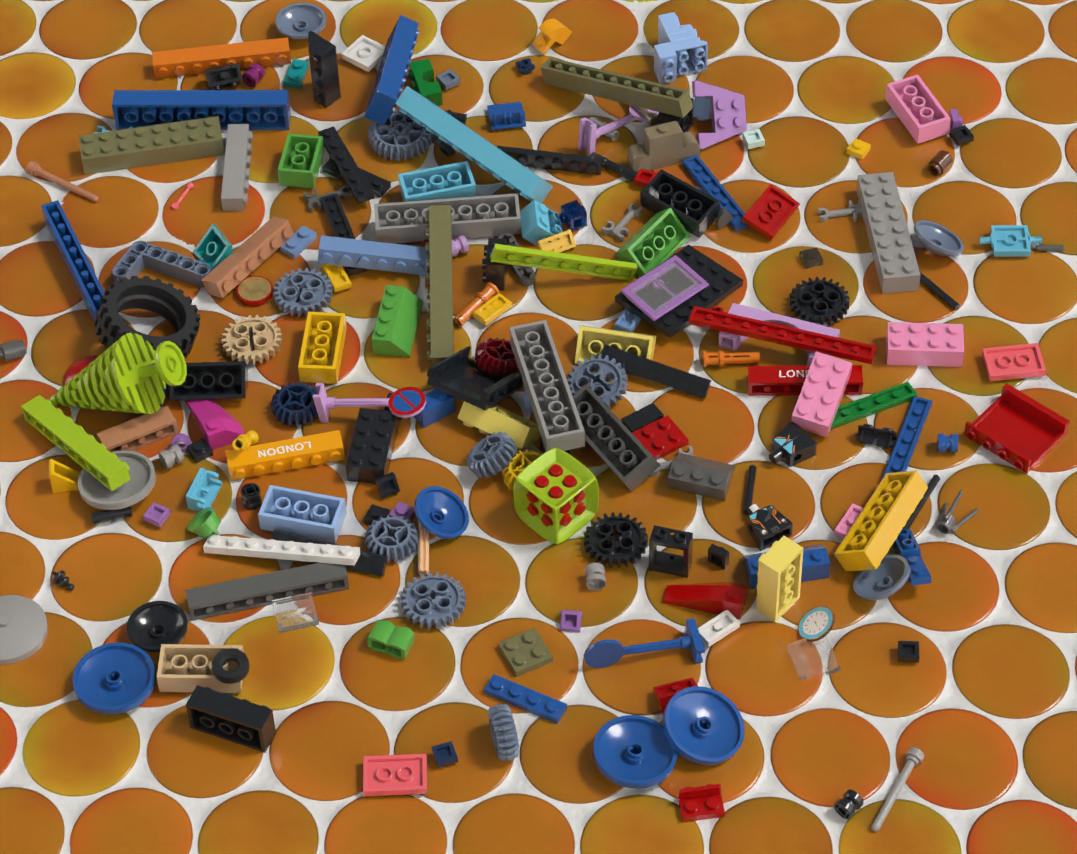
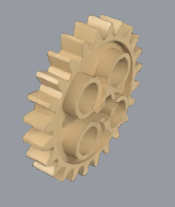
M249 315L248 319L242 316L241 321L235 319V324L229 323V328L224 329L225 333H222L221 339L223 351L226 352L227 357L231 356L232 361L236 359L238 361H246V364L252 361L253 365H255L256 361L262 364V359L269 361V355L275 357V351L279 352V346H282V333L280 328L277 327V323H272V319L266 321V316L259 319L258 315L255 318ZM250 329H253L254 351H251Z

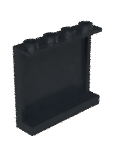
M470 346L431 366L427 373L428 385L483 410H487L523 387V380L519 369L505 376V378L501 376L496 378L495 375L489 376L488 372L484 373L483 369H479L478 365L475 364V360L469 358Z

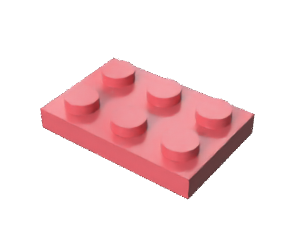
M1038 343L982 348V356L989 381L1046 376V368Z
M427 755L363 756L364 796L427 794Z

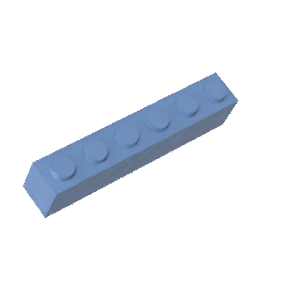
M322 235L318 252V263L425 276L427 273L426 258H429V254H426V247Z

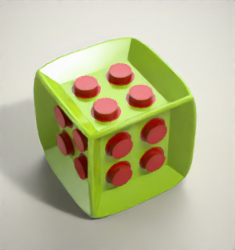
M559 448L550 449L524 468L514 481V507L517 515L532 530L553 544H560L573 536L590 522L598 510L599 488L596 477L582 463Z

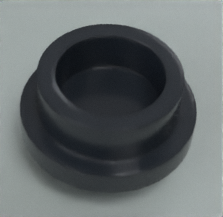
M444 141L441 142L439 149L445 155L450 157L456 153L452 146Z

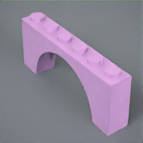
M732 303L728 312L733 315L840 337L839 329ZM720 331L718 347L737 351L738 347L749 337ZM807 350L809 354L808 366H811L816 352Z

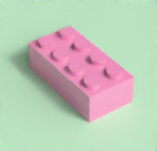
M919 75L887 84L885 100L917 144L949 134L951 118Z
M888 322L886 333L887 365L963 367V324Z
M816 352L794 408L791 421L802 430L828 437L851 375L852 363Z

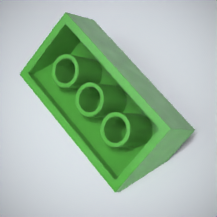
M668 208L657 212L615 255L620 261L637 263L635 274L642 277L666 261L691 236L673 210Z
M386 285L372 335L373 354L410 358L423 301L403 286Z

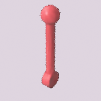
M189 182L186 190L177 202L172 204L173 210L179 209L180 202L188 191L194 188L193 183Z

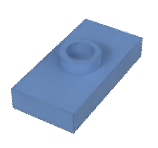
M625 309L614 324V330L633 332L642 319Z

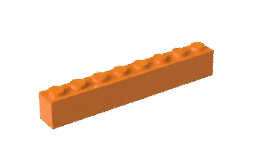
M288 37L152 52L155 79L202 74L206 70L239 63L240 69H248L253 63H257L262 67L291 64Z

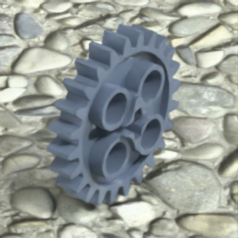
M298 268V272L291 270L290 275L284 273L285 278L279 277V282H275L276 287H273L275 304L279 305L280 310L284 309V313L290 311L291 316L298 313V317H300L304 313L307 317L308 312H315V310L322 312L321 307L327 308V303H331V298L333 297L331 280L327 279V275L322 276L321 271L316 273L315 269L311 272L308 271V268L305 271Z
M601 354L598 355L597 359L593 355H591V360L584 357L583 363L577 361L578 367L572 366L573 372H568L569 378L567 382L572 396L582 388L580 387L581 385L587 384L596 395L602 393L598 397L610 409V404L617 406L616 399L622 401L621 394H626L625 388L628 387L626 382L628 379L627 375H625V369L622 368L621 363L616 364L615 358L609 361L608 355L604 359H602Z
M428 572V577L420 574L421 579L413 577L414 583L407 582L408 588L404 587L403 594H401V608H403V614L407 615V620L412 619L413 625L419 622L420 628L426 624L428 629L432 625H435V628L438 629L439 624H442L444 627H446V622L453 624V618L459 619V613H464L466 593H464V587L460 586V581L454 582L453 576L447 579V573L441 577L439 572H436L435 576Z

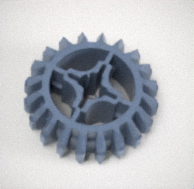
M494 432L492 435H487L486 438L481 439L479 443L475 444L474 448H471L466 461L471 472L478 478H490L493 474L497 475L499 471H503L505 467H508V464L513 461L512 458L516 456L517 448L514 440L509 435L502 432L497 434Z
M387 514L386 518L379 517L378 521L373 520L372 525H368V531L365 533V545L368 551L387 556V563L390 560H394L396 563L398 559L404 561L405 556L410 557L411 552H415L418 544V532L415 525L411 524L410 519L405 520L404 516L397 518L396 514L393 517H389Z
M498 704L490 707L487 714L496 755L501 761L512 760L519 756L520 751L511 710L507 704Z

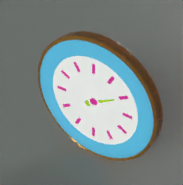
M819 606L808 611L798 625L800 637L808 642L818 641L825 637L832 630L835 623L833 611L825 606Z

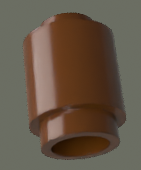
M939 151L929 162L928 171L934 176L942 175L953 163L951 154L947 151Z

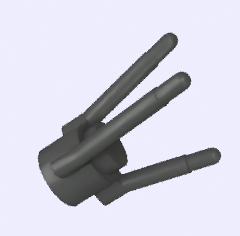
M963 490L959 491L947 513L948 503L944 504L939 519L935 523L936 528L943 534H949L950 531L955 533L961 525L979 511V509H975L955 524L956 519L952 512L959 502Z

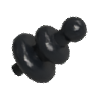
M64 570L52 573L54 575L53 584L59 583L61 588L66 586L69 591L74 590V585L69 583L70 578L68 576L65 577L66 572Z

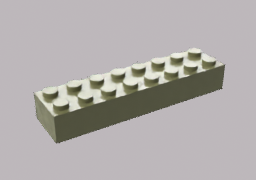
M219 116L79 136L84 175L224 155Z

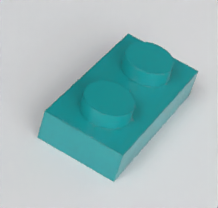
M292 60L283 81L284 87L301 89L310 67L309 61Z

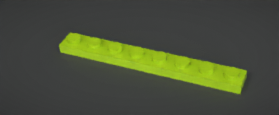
M495 244L490 256L491 262L628 281L633 280L637 271V263Z

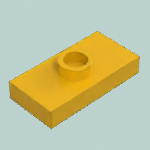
M571 229L536 241L538 249L560 253L576 247Z
M321 264L327 279L331 280L335 293L352 287L351 281L342 266Z
M498 293L473 312V317L487 326L510 309L512 302Z

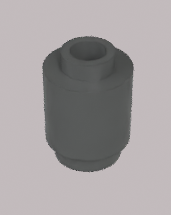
M16 339L0 344V359H3L5 362L21 358L24 354H27L23 340L18 341Z

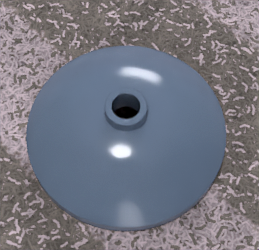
M304 2L294 3L279 11L275 19L276 27L286 37L307 39L309 31L318 34L324 29L326 14L317 5Z
M919 220L915 223V235L930 253L941 256H956L963 252V242L949 229L927 220Z
M885 555L876 570H862L857 573L853 582V589L857 596L864 600L876 601L885 599L895 594L904 586L910 575V565L902 556Z

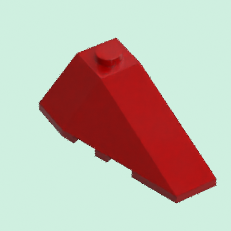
M734 582L667 585L662 603L717 615L728 610L736 619H741L750 586Z

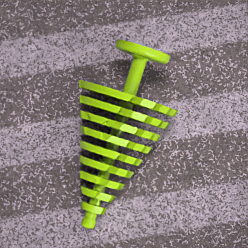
M126 333L81 370L79 374L75 375L73 379L69 380L66 386L61 387L57 394L52 395L50 401L53 406L61 404L64 407L73 406L76 408L153 414L161 408L159 404L164 402L165 394L163 389H166V384L179 386L185 381L187 375L185 358L180 348L171 341L160 343L155 351L148 341L144 343L141 335Z

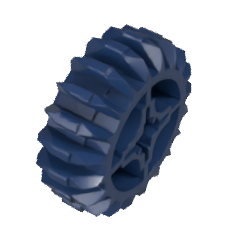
M296 381L292 385L288 382L287 386L282 385L281 390H276L272 397L271 408L277 421H281L283 425L288 423L289 427L296 425L298 428L300 424L306 426L307 422L312 423L313 419H318V413L313 400V394H318L316 387H312L311 384L306 385L304 381L301 384H298Z

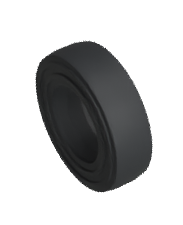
M224 649L213 658V674L222 683L233 684L240 682L249 672V660L246 654L239 649ZM228 661H236L239 664L238 668L234 671H225L223 665Z

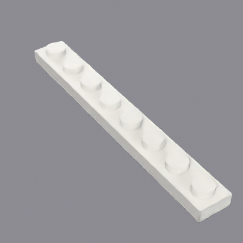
M210 535L203 546L204 553L353 566H355L360 556V547L241 538L237 536Z

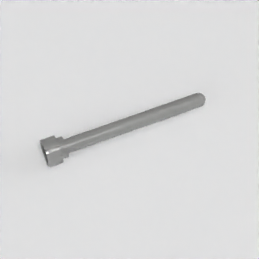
M915 747L909 748L906 754L907 763L871 826L873 831H879L912 769L921 764L924 753L920 749Z

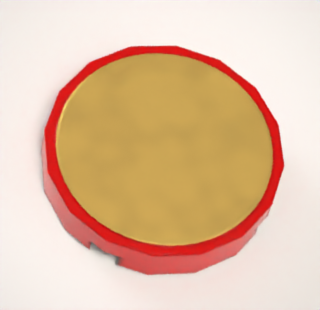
M262 276L247 277L237 285L238 300L244 302L247 306H261L273 296L272 283Z

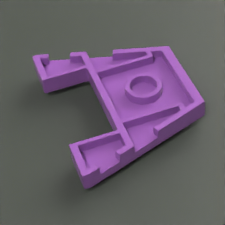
M692 81L693 97H710L713 133L696 134L700 150L747 130L744 95L700 81Z

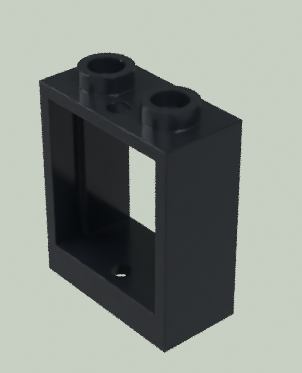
M654 525L649 539V570L688 578L692 565L693 533ZM657 545L683 550V556L657 551Z

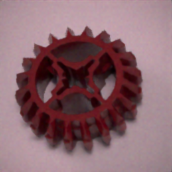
M496 337V339L489 338V340H483V342L479 343L475 352V364L478 365L479 369H483L484 373L488 372L489 376L495 375L496 378L498 376L505 378V376L519 369L510 340L506 341Z

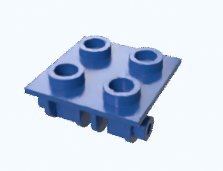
M522 102L487 105L491 130L526 127L525 111H523Z

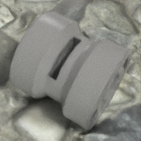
M177 444L171 446L167 451L162 450L158 452L160 461L165 469L173 467L175 463L179 464L185 461L184 455Z
M591 563L585 567L588 589L597 591L606 586L605 569L602 564Z

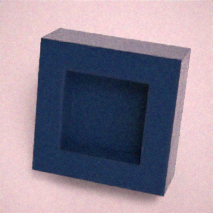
M452 741L432 746V753L438 768L458 762Z

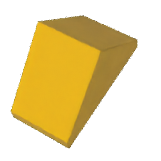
M50 459L49 478L53 493L79 490L78 477L81 472Z

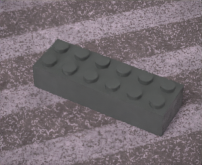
M587 384L573 395L585 431V440L625 485L633 491L661 465Z

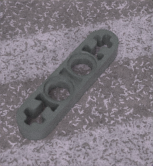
M505 232L498 236V238L507 239L509 246L520 247L511 233ZM509 264L521 285L531 286L535 283V272L532 267H517Z

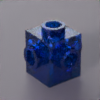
M577 200L561 206L560 220L568 229H571V232L587 226L586 209Z

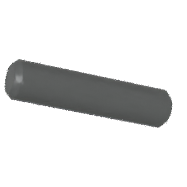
M1036 245V251H1064V246Z

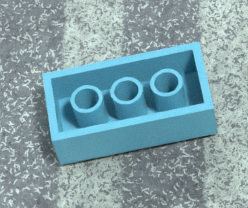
M468 161L398 174L399 190L403 202L476 197V184Z

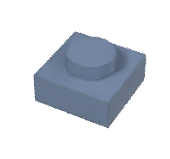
M451 69L436 76V81L445 90L460 84V78Z

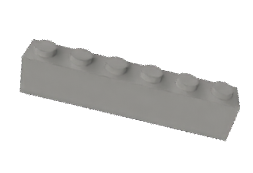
M228 124L221 193L223 211H244L245 204H248V193L246 191H249V180L247 179L250 178V168L248 166H251V155L249 154H252V143L250 142L253 141V131H250L249 124Z

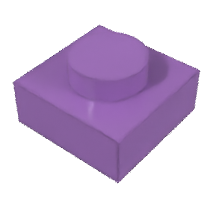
M950 109V129L952 130L962 126L963 121L957 109Z
M399 501L390 512L389 517H393L396 514L397 518L404 516L405 520L410 519L411 521L416 515L415 509Z
M153 502L143 515V519L148 523L161 527L171 515L170 509Z

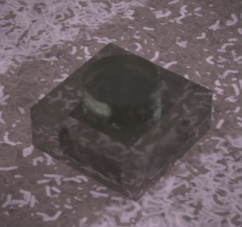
M817 247L800 251L799 257L806 269L823 265V258Z

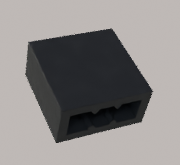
M488 238V245H484V256L486 258L482 259V269L485 270L483 271V282H486V284L491 282L498 290L505 291L508 264L491 262L490 256L494 245H507V239Z

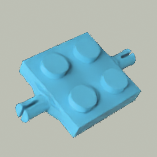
M991 225L990 237H979V244L991 245L994 257L1030 256L1031 244H1042V236H1031L1027 225Z

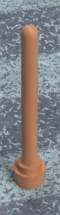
M30 161L26 166V173L33 177L41 176L93 202L99 200L97 195L43 170L40 164L34 161Z

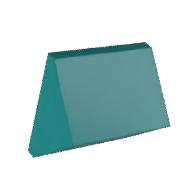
M213 223L193 250V253L201 262L210 266L211 271L233 252L230 242Z

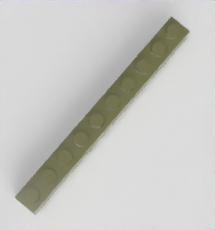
M551 57L540 67L544 82L548 85L684 118L693 108L689 90Z
M429 205V213H426V224H429V228H426V239H429V243H426V254L430 253V257L426 258V268L430 269V273H426L427 284H430V288H426L427 299H430V303H427V314H430V319H427V330H431V334H427V345H431V350H427V360L431 361L432 366L454 354L451 205Z

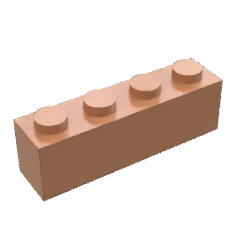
M165 406L153 414H144L97 433L98 443H103L109 452L135 451L179 432L175 417L169 407Z

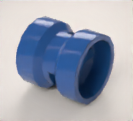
M938 433L937 452L944 453L949 449L951 453H957L958 434H950L948 437L944 433Z

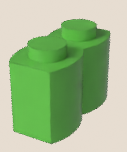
M377 620L367 637L369 648L377 652L387 653L398 659H405L415 642V633L410 628L395 626L387 620Z

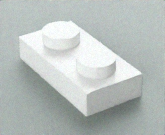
M726 610L699 627L698 631L701 640L710 647L738 629L740 622Z

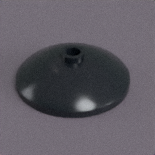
M152 601L143 604L130 615L127 621V634L132 644L148 652H160L161 644L180 643L188 629L185 612L178 605L168 601Z

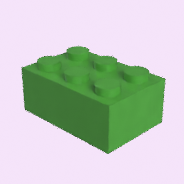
M288 133L278 167L280 186L315 188L324 155L323 136Z

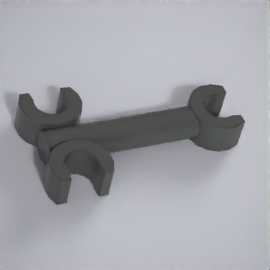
M343 185L338 191L317 196L315 189H312L313 194L311 195L303 191L304 200L308 202L310 213H313V207H318L320 211L322 210L320 197L337 193L339 198H352V193L347 185Z

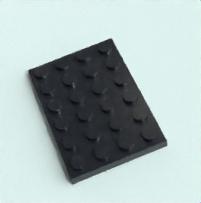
M689 244L673 256L679 257L701 276L709 286L656 321L648 317L621 292L615 296L616 303L669 338L689 325V318L694 306L711 309L743 286V279ZM676 268L658 279L663 281L664 286L676 296L694 285ZM651 283L636 294L652 308L657 309L671 300L672 297L663 289L655 290L652 287L653 283Z

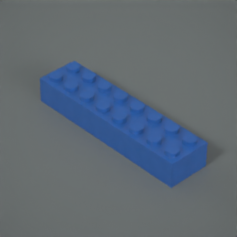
M400 15L387 40L364 117L381 125H384L386 119L390 120L393 108L397 106L395 103L403 90L402 86L406 79L405 76L411 62L410 58L414 52L413 48L419 34V30H417L418 22Z

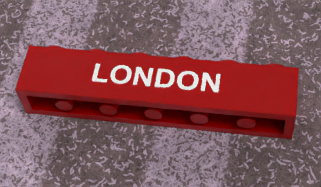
M852 365L851 375L843 395H862V365ZM748 366V396L800 395L810 366Z

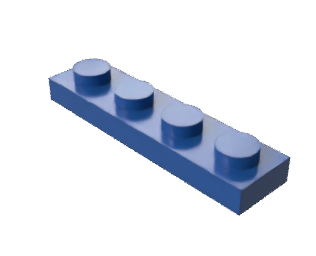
M493 674L484 688V694L556 724L559 723L567 710L566 703Z

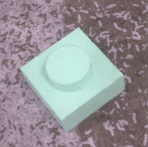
M760 129L743 132L742 138L748 149L765 146V139Z

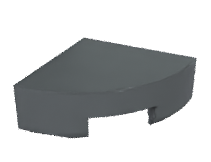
M723 206L718 211L719 215L715 223L719 229H722L734 217Z

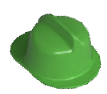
M206 507L199 511L188 523V531L194 532L202 538H207L211 534L218 535L217 528L221 521L214 512L215 509Z

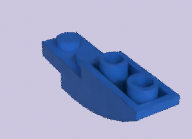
M902 529L893 545L896 555L904 557L910 565V575L906 582H910L911 586L931 583V575L921 557V549L911 529Z

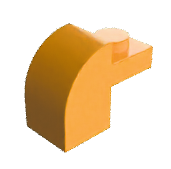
M549 19L538 27L541 31L531 44L540 52L546 54L555 41L563 45L572 31L560 21Z

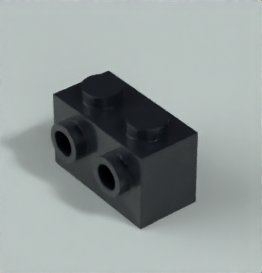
M239 63L203 72L207 89L219 90L222 89V85L226 84L232 87L239 85L238 82L243 80Z

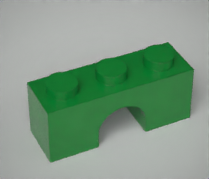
M430 59L410 62V70H408L407 74L409 80H412V89L435 105H443L442 90L438 81H434V71Z

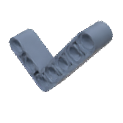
M145 241L134 242L112 270L114 282L118 283L121 278L126 277L129 280L131 276H138L143 268L146 267L199 287H205L202 279L211 272L210 266L204 262Z

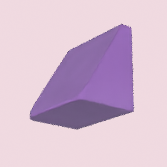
M561 610L560 630L580 632L582 611Z

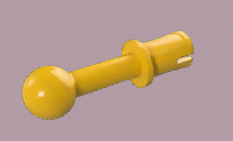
M253 430L247 431L233 441V448L235 450H245L255 445L259 440V436Z

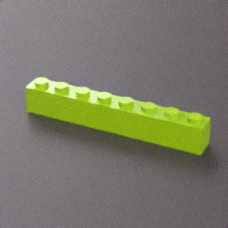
M38 395L21 406L24 418L29 424L111 492L131 480L128 472L130 468L125 461L119 460L114 452H109L103 443H98L92 434H87L82 426L76 425L71 417L63 414L60 408H55L49 399L46 400L41 395Z

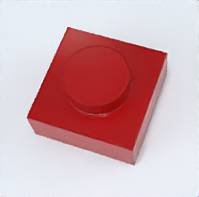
M640 168L634 178V185L645 188L657 173Z

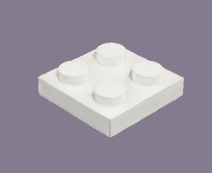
M362 35L341 56L343 60L369 72L381 61L385 46Z

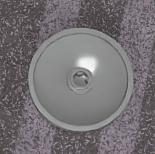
M113 451L119 460L125 461L129 466L130 471L128 472L131 480L111 492L83 468L78 477V489L82 499L88 505L103 510L122 509L138 503L151 492L156 482V473L151 460L145 455L134 451Z
M0 596V665H7L23 661L36 653L43 645L48 633V623L43 609L35 601L24 596Z

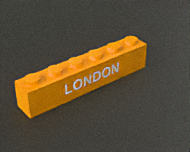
M340 430L254 445L245 450L232 449L225 451L231 480L345 460Z

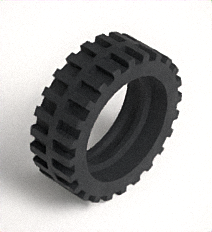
M131 276L129 280L124 277L120 279L119 283L115 281L111 284L110 288L108 287L105 290L95 319V332L97 336H100V343L102 345L106 344V349L126 333H132V335L136 333L143 337L144 343L148 341L155 351L162 342L171 341L175 343L186 359L191 352L200 327V314H196L198 308L196 305L191 304L192 299L189 296L185 297L183 295V290L180 288L178 290L173 287L174 284L170 282L166 284L161 282L162 279L156 278V280H152L149 276H144L143 278ZM127 309H144L154 312L165 318L174 327L176 333L169 336L143 334L127 325L120 317L119 312Z

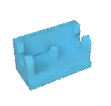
M204 468L199 469L186 494L188 509L201 511L206 507L211 508L222 486V481L212 478H218V473L205 470Z

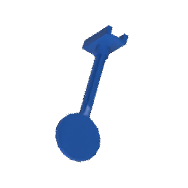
M687 619L684 630L685 636L679 639L623 647L619 641L613 639L602 640L590 645L585 650L584 660L590 667L603 668L618 662L623 655L674 648H690L694 663L698 664L703 663L701 653H705V649L695 619Z

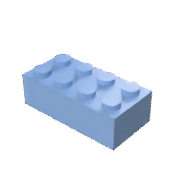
M270 485L258 513L261 530L272 532L280 530L336 543L347 511L345 498Z

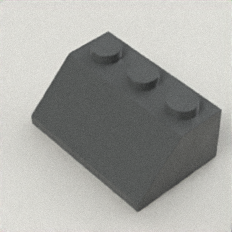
M679 453L672 462L668 475V485L671 489L725 501L735 465Z

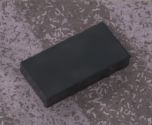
M651 403L622 418L621 422L632 433L663 418L664 414L654 403Z

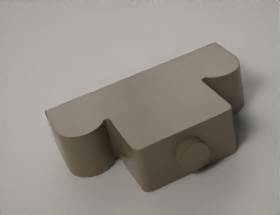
M672 121L645 128L644 144H634L628 148L627 164L630 169L639 172L640 168L649 171L682 163V160L698 155L700 158V147L692 132L683 133L678 122Z

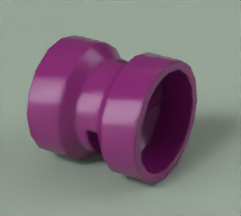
M257 63L251 64L248 70L242 74L243 82L250 87H255L259 80L265 76V70Z

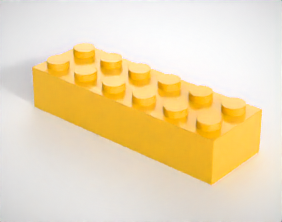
M917 470L886 473L834 553L845 572L876 570L880 566L881 561L928 489Z

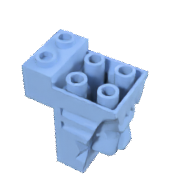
M675 12L658 15L659 44L654 45V72L659 83L664 84L676 81V76L707 70L708 43L697 37L696 29H693L690 24L680 25L679 18Z

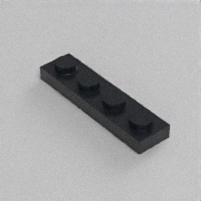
M330 159L323 166V172L344 181L332 159ZM360 169L374 195L381 198L391 188L390 181Z

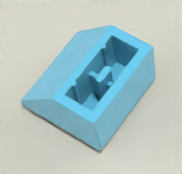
M533 200L520 211L522 237L534 245H537L536 241L563 232L560 215L536 200Z

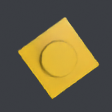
M855 138L847 147L846 154L862 160L870 151L871 144Z

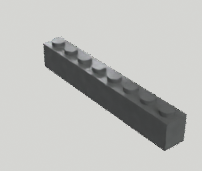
M314 563L195 587L185 591L191 621L345 590L349 589L345 565Z

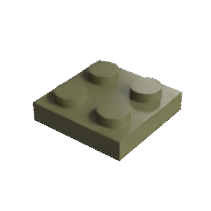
M535 628L498 643V648L516 677L553 662L551 653Z

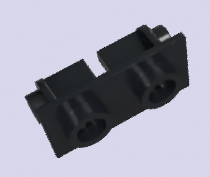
M870 424L858 425L859 433H857L856 441H859V443L873 446L874 439H878L877 447L894 448L897 433L893 432L892 429H878Z

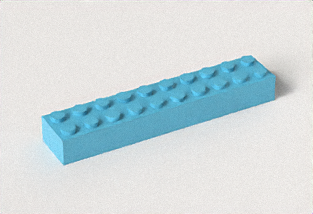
M407 86L395 103L400 107L399 111L425 127L426 130L435 134L439 139L478 164L485 171L491 173L498 180L504 182L531 202L536 200L542 204L553 186L410 87Z

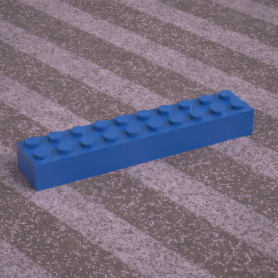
M114 90L112 101L116 130L129 129L130 126L137 128L219 116L221 130H227L228 124H249L250 130H290L291 111L288 90Z

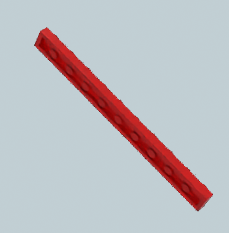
M694 306L689 318L690 325L871 365L877 349L875 345Z

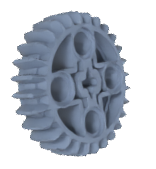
M396 108L390 120L386 119L384 125L372 121L368 129V140L374 153H378L379 157L384 155V159L389 157L391 161L397 159L398 162L400 159L406 161V158L413 160V156L419 157V153L424 154L425 150L429 149L433 134L426 130L425 127L419 125Z

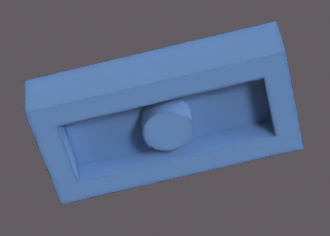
M302 226L280 247V251L295 259L317 239V233Z

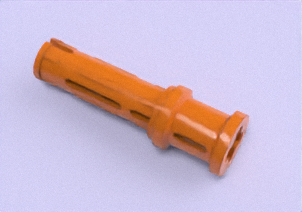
M488 282L481 292L475 294V299L453 318V322L457 326L462 327L473 316V312L499 293L498 288L493 283Z
M722 350L718 352L702 351L703 367L707 365L722 367L724 364L760 363L759 352L724 353Z

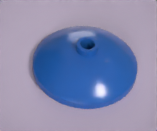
M431 486L423 489L417 495L414 503L415 514L421 525L428 532L440 538L453 539L462 535L467 529L469 523L467 508L462 500L452 491L443 487Z

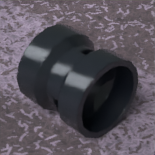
M247 483L241 488L242 504L247 510H256L262 504L260 488L257 484Z
M849 789L843 794V798L834 804V809L842 818L849 820L854 815L855 810L860 809L864 802L857 792Z

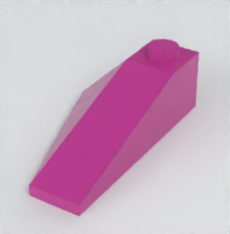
M185 400L205 441L212 450L229 445L239 435L245 434L240 423L213 400Z

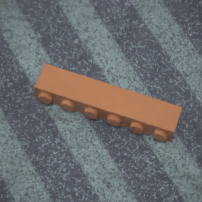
M273 216L202 279L207 293L220 298L225 297L294 235L289 220Z

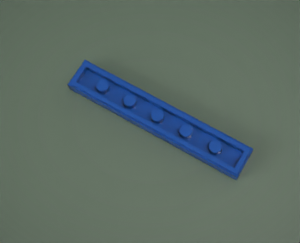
M695 155L682 160V166L700 189L720 201V209L724 206L734 217L729 222L733 230L738 231L748 227L749 225L742 221L745 213L699 156Z
M914 396L882 479L886 473L907 471L932 407V400Z

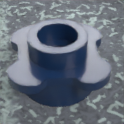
M529 58L515 63L519 73L523 75L530 74L535 69V65L531 63Z

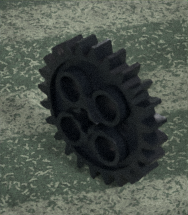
M816 277L813 281L811 278H808V282L802 280L801 285L796 284V288H792L789 306H791V312H795V317L800 316V320L806 319L807 322L820 323V325H824L826 322L830 326L831 321L837 323L838 318L843 319V315H847L850 297L848 296V291H844V286L839 287V282L833 284V279L826 281L825 277L822 280Z
M612 512L611 517L604 514V519L597 517V523L591 521V527H586L584 546L586 553H589V558L595 557V563L602 561L603 566L609 563L610 568L614 564L618 568L621 567V564L628 567L629 561L635 564V558L641 559V554L646 553L648 534H646V528H642V522L637 523L636 517L630 520L629 514L626 517H622L621 512L618 516H615L614 512ZM613 527H615L617 531V543L619 553L615 552V539L613 536Z

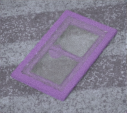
M675 255L623 288L621 293L648 317L656 321L709 286V284Z

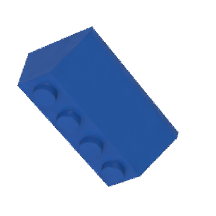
M822 545L803 547L801 582L829 578L830 560L826 547ZM763 553L742 556L750 589H755L757 586L758 559Z

